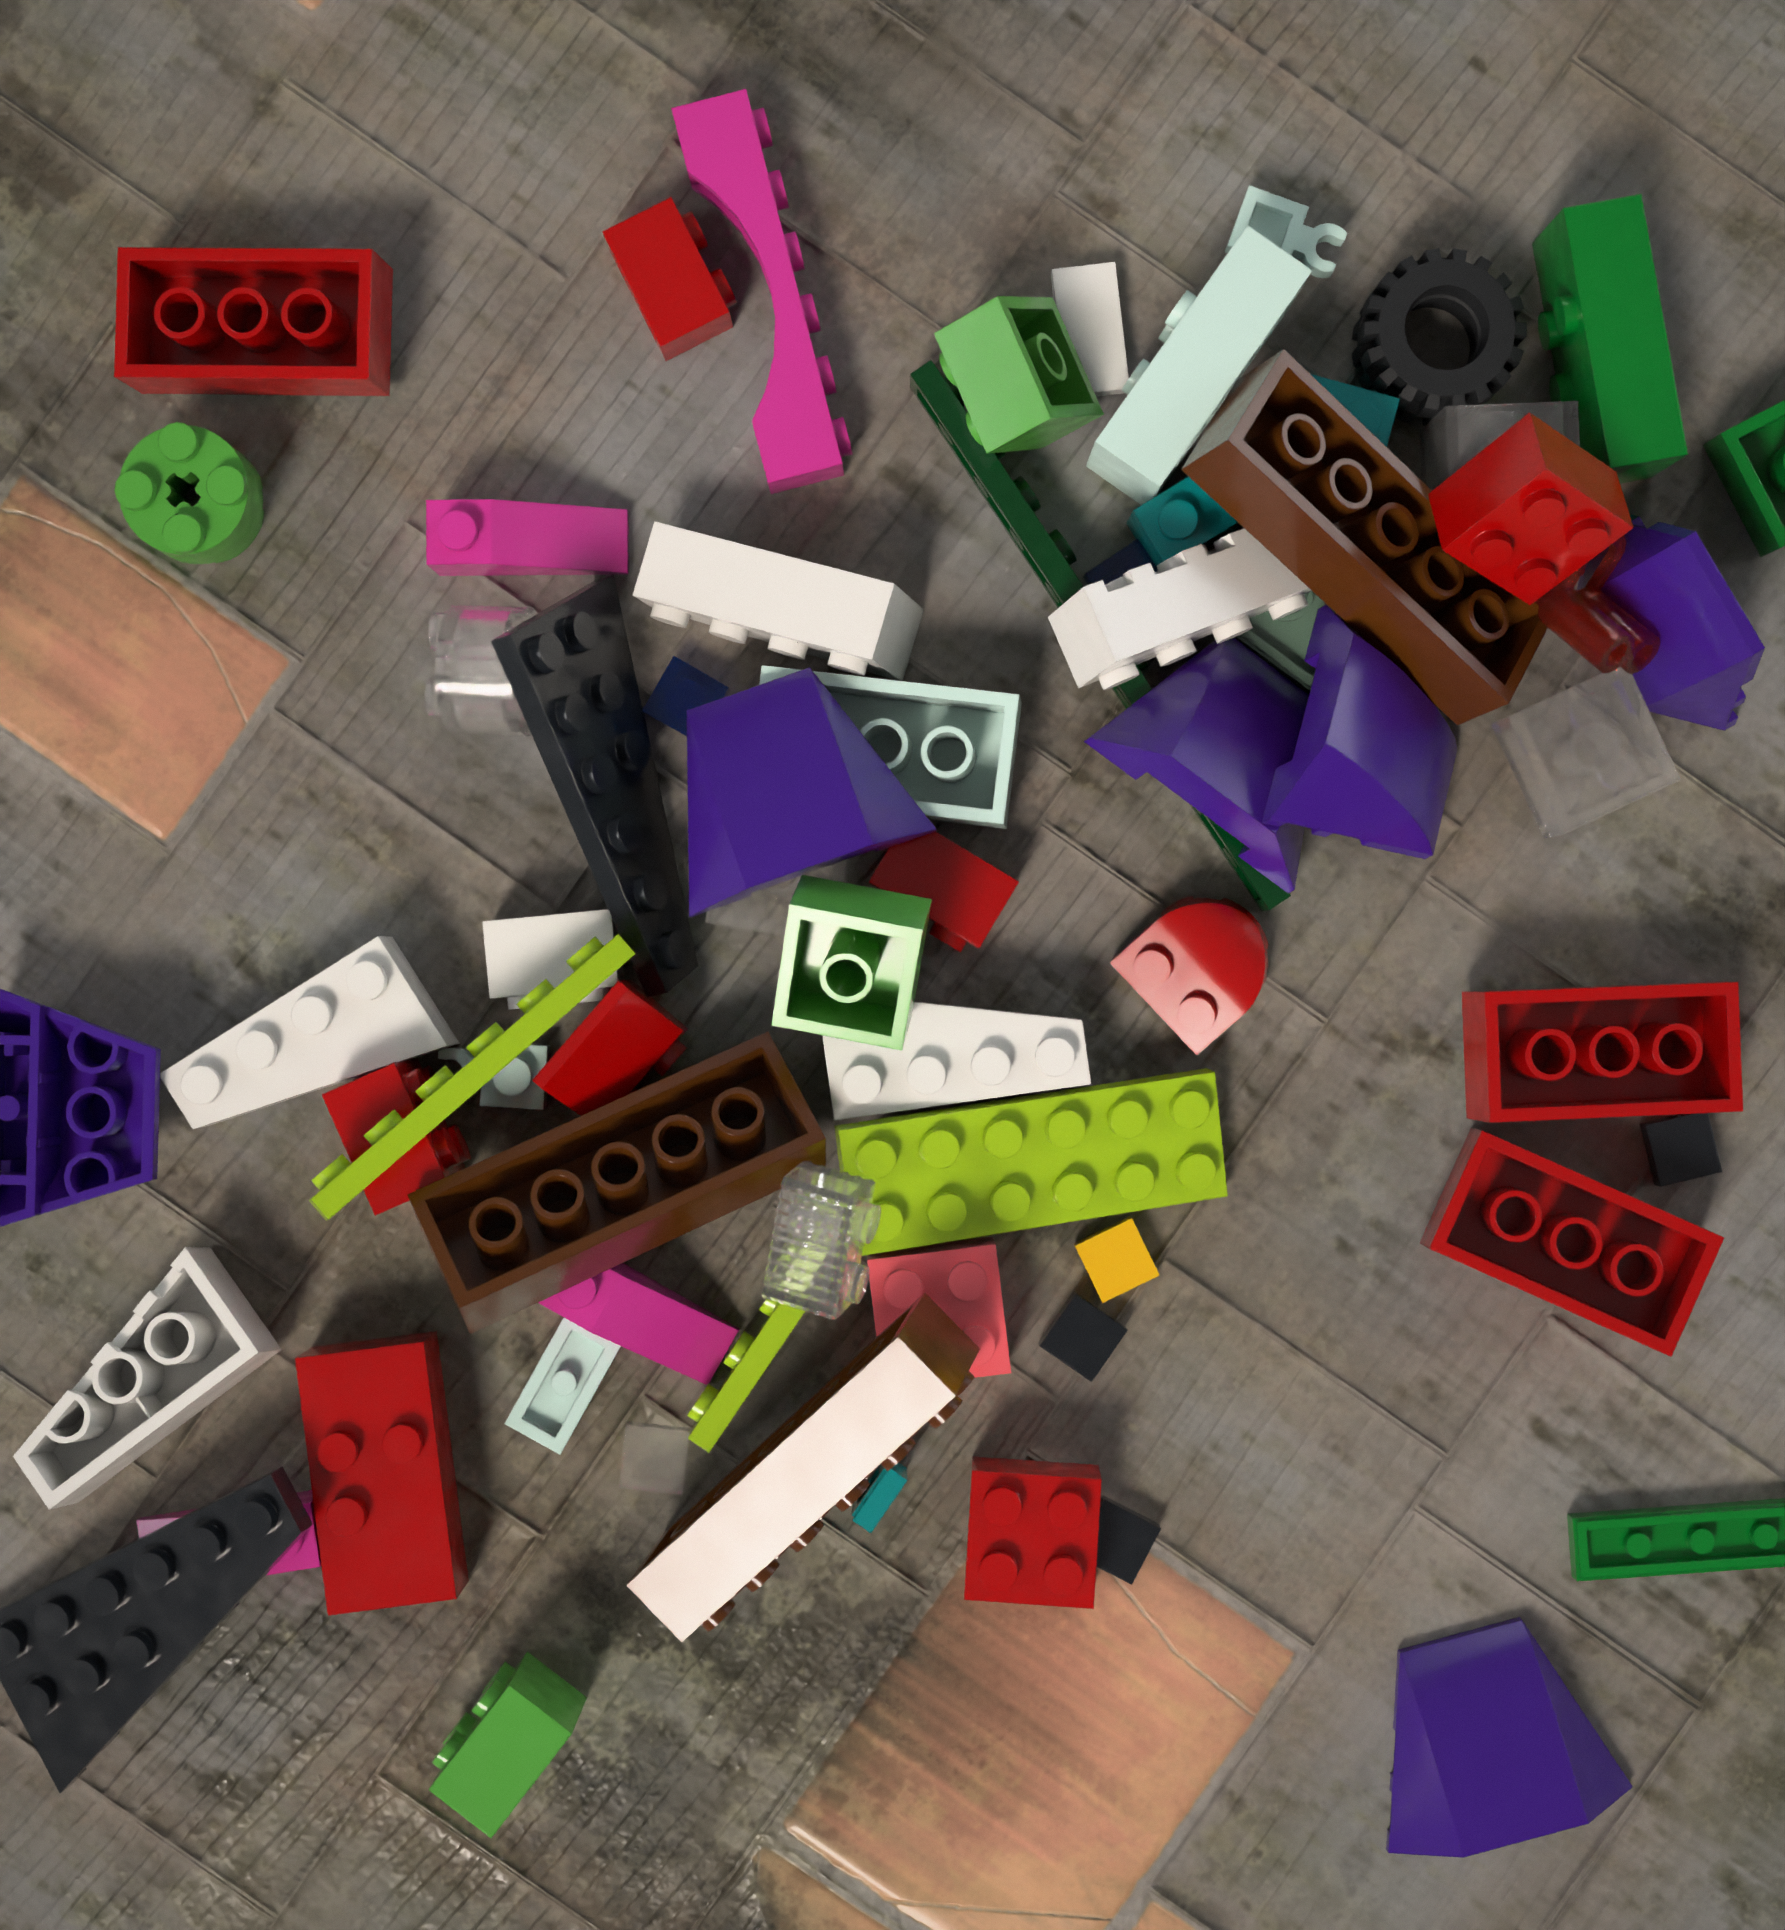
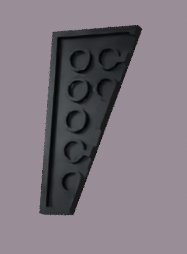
M283 1466L0 1608V1681L59 1793L67 1789L80 1777L93 1759L118 1736L120 1730L156 1695L204 1643L205 1638L217 1625L231 1614L240 1604L239 1602L260 1579L268 1574L313 1525Z

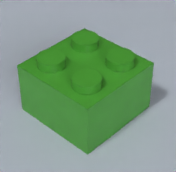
M997 296L934 333L942 351L939 355L942 370L948 380L957 386L968 410L966 413L968 429L973 438L984 447L986 454L1042 449L1104 415L1053 297Z
M801 875L789 904L771 1025L902 1051L912 1018L932 899Z
M528 1651L515 1668L506 1661L500 1666L481 1692L482 1696L471 1710L477 1717L474 1718L468 1712H465L442 1743V1748L431 1762L440 1770L429 1791L490 1838L494 1836L572 1735L587 1699L585 1695Z

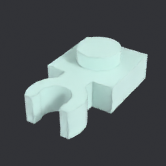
M1249 185L1225 253L1230 251L1248 225L1294 258L1301 260L1302 264L1312 270V276L1330 278L1336 264L1320 258L1316 252V245L1321 242H1328L1334 246L1341 247L1346 239L1347 232L1340 226L1331 223L1320 224L1314 228L1303 225L1309 209L1308 206Z
M531 1044L481 1087L480 1106L546 1109L548 1093L535 1084L532 1079L550 1060L551 1045ZM459 1047L438 1051V1059L455 1060L462 1068L474 1058L469 1051Z

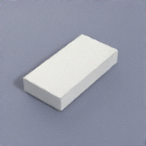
M1115 262L1052 269L1051 282L1054 302L1096 397L1123 394L1122 389L1129 379Z

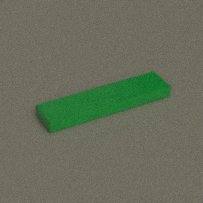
M1785 1498L1567 1513L1571 1577L1576 1581L1785 1567Z

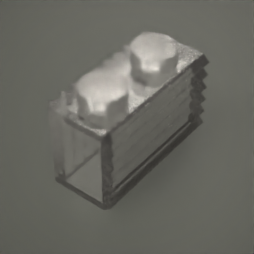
M802 1161L784 1176L781 1183L782 1190L779 1194L780 1202L776 1209L777 1216L774 1220L775 1227L772 1232L773 1239L770 1244L769 1263L766 1267L767 1274L763 1281L762 1298L833 1320H837L852 1303H860L869 1280V1267L860 1264L864 1243L870 1244L872 1242L881 1216V1207L872 1204L876 1184L872 1179L851 1176L848 1172H838L835 1168L827 1169L823 1165H814L811 1161Z

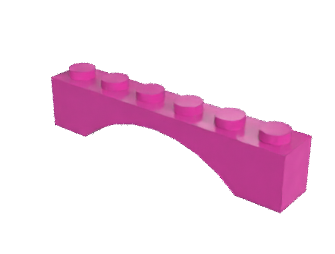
M746 89L673 107L671 109L692 190L718 208L741 233L761 266L772 296L775 315L774 356L765 392L752 419L770 494L844 476L841 458L853 455L844 418L831 420L825 397L837 393L828 356L815 358L810 334L820 332V324L812 294L799 296L794 272L805 270L796 232L784 234L778 211L789 208L780 169L768 172L762 149L772 147L773 142L764 107L752 110Z

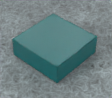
M898 1463L891 1470L887 1471L880 1464L869 1479L870 1485L852 1504V1521L869 1533H872L908 1481L907 1468Z

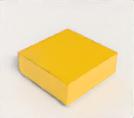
M1131 1216L1074 1243L1102 1303L1160 1276Z

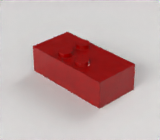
M118 247L114 377L142 394L390 396L393 269L373 249Z
M1686 982L1462 991L1467 1119L1494 1123L1743 1112L1738 982Z
M1471 1128L1420 1244L1672 1357L1724 1237L1490 1133Z
M437 1331L309 1348L295 1358L328 1616L457 1599L469 1582Z

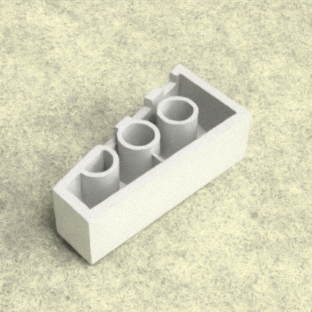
M656 521L653 524L632 595L652 607L651 618L670 625L687 628L688 621L691 619L710 625L708 633L729 641L745 644L748 636L769 642V650L785 656L805 660L806 654L828 660L827 665L841 671L865 676L866 672H870L897 681H903L924 611L923 608L894 583Z
M1244 528L1214 542L1215 548L1208 551L1206 545L1200 544L1181 551L1157 565V572H1154L1151 563L1125 572L1122 577L1106 585L1101 580L1084 586L1048 616V619L1078 688L1099 680L1103 690H1107L1140 675L1136 665L1157 657L1160 667H1163L1195 653L1197 650L1193 641L1213 634L1218 644L1249 631L1253 628L1249 618L1269 611L1273 621L1290 615L1309 605L1305 594L1312 590Z
M377 936L161 1072L160 1078L192 1129H197L374 1072L395 1062L414 1059L460 1043L394 938Z
M914 1002L912 1018L902 1051L822 1035L834 1120L1091 1084L1083 1022L1077 1018Z
M185 1247L170 1265L173 1268L155 1290H149L133 1310L135 1314L112 1342H107L92 1359L91 1363L93 1365L72 1390L66 1391L14 1454V1459L49 1510L79 1503L282 1350L210 1247Z

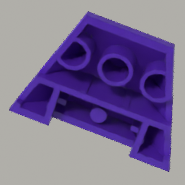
M1630 515L1634 528L1582 566L1574 602L1638 709L1725 731L1737 722L1738 716L1733 709L1744 703L1746 699L1741 686L1754 678L1765 647L1696 531L1663 522H1657L1651 527L1646 528L1639 516Z
M1324 605L1317 610L1304 660L1316 668L1293 759L1277 767L1275 770L1262 823L1276 827L1289 823L1311 828V834L1327 837L1332 834H1339L1357 838L1363 846L1422 859L1429 858L1434 854L1457 754L1454 734L1437 707L1404 671L1353 631L1327 605Z
M1232 638L1218 644L1214 640L1084 742L1135 780L1145 773L1152 775L1243 843L1244 846L1238 857L1285 892L1290 893L1295 890L1305 827L1289 823L1276 827L1263 824L1262 819L1276 768L1293 759L1309 694L1237 639Z
M810 667L687 710L690 918L752 896L751 893L801 875L873 850L878 852L937 831Z
M0 989V1227L157 1179L160 1048Z
M1520 1617L1402 1648L1397 1651L1393 1720L1395 1747L1393 1772L1390 1773L1392 1799L1390 1829H1387L1386 1841L1388 1853L1460 1858L1589 1824L1633 1787Z

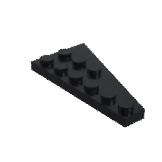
M613 574L589 583L491 640V643L619 935L635 952V955L630 960L647 997L668 993L698 967Z

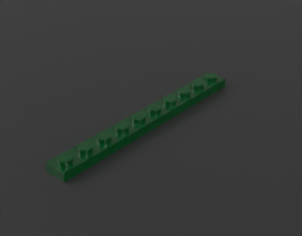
M932 360L928 361L910 374V389L1057 608H1059L1084 587L1070 567L1071 564L1077 561L1073 550L1057 529L1049 534L1035 515V512L1041 509V505L1029 484L1022 476L1012 480L1000 463L999 459L1004 457L1006 453L986 454L984 447L973 438L966 423L967 412L964 409L965 404L957 386L953 385L944 373L941 375ZM1146 661L1136 665L1140 675L1112 688L1125 709L1152 689L1141 673L1142 670L1148 667ZM1190 805L1261 911L1271 910L1291 896L1290 893L1285 892L1238 857L1244 846L1243 843Z

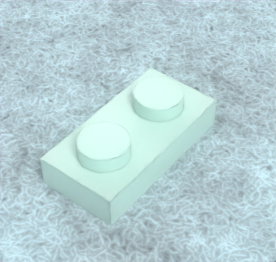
M563 1318L504 1424L560 1455L621 1346Z

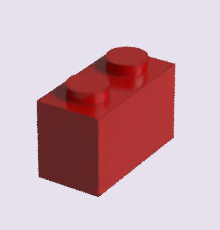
M672 197L602 231L607 246L665 361L733 328L728 308L737 304L736 298L721 268L709 272L699 251L708 247V243L692 211L680 215Z
M936 831L889 847L869 880V884L877 889L932 899L929 920L934 922L928 933L960 953L966 943L971 944L977 949L980 948L1019 883L1016 879Z

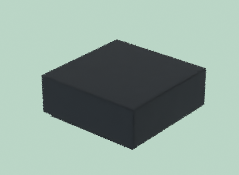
M1708 1113L1678 1114L1640 1123L1654 1185L1662 1187L1722 1172Z
M1074 1291L1038 1344L1041 1348L1092 1382L1128 1329Z
M1103 1495L1100 1500L1096 1567L1132 1585L1161 1530L1160 1525Z

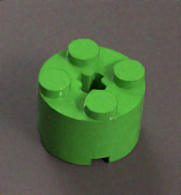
M175 422L147 435L131 450L115 483L116 499L120 503L124 518L133 532L145 543L182 563L196 565L214 562L217 564L229 561L244 552L251 545L263 524L265 511L263 510V486L258 471L246 456L222 437L198 426ZM192 487L195 488L196 493L201 497L194 506L190 505L186 498L187 492Z

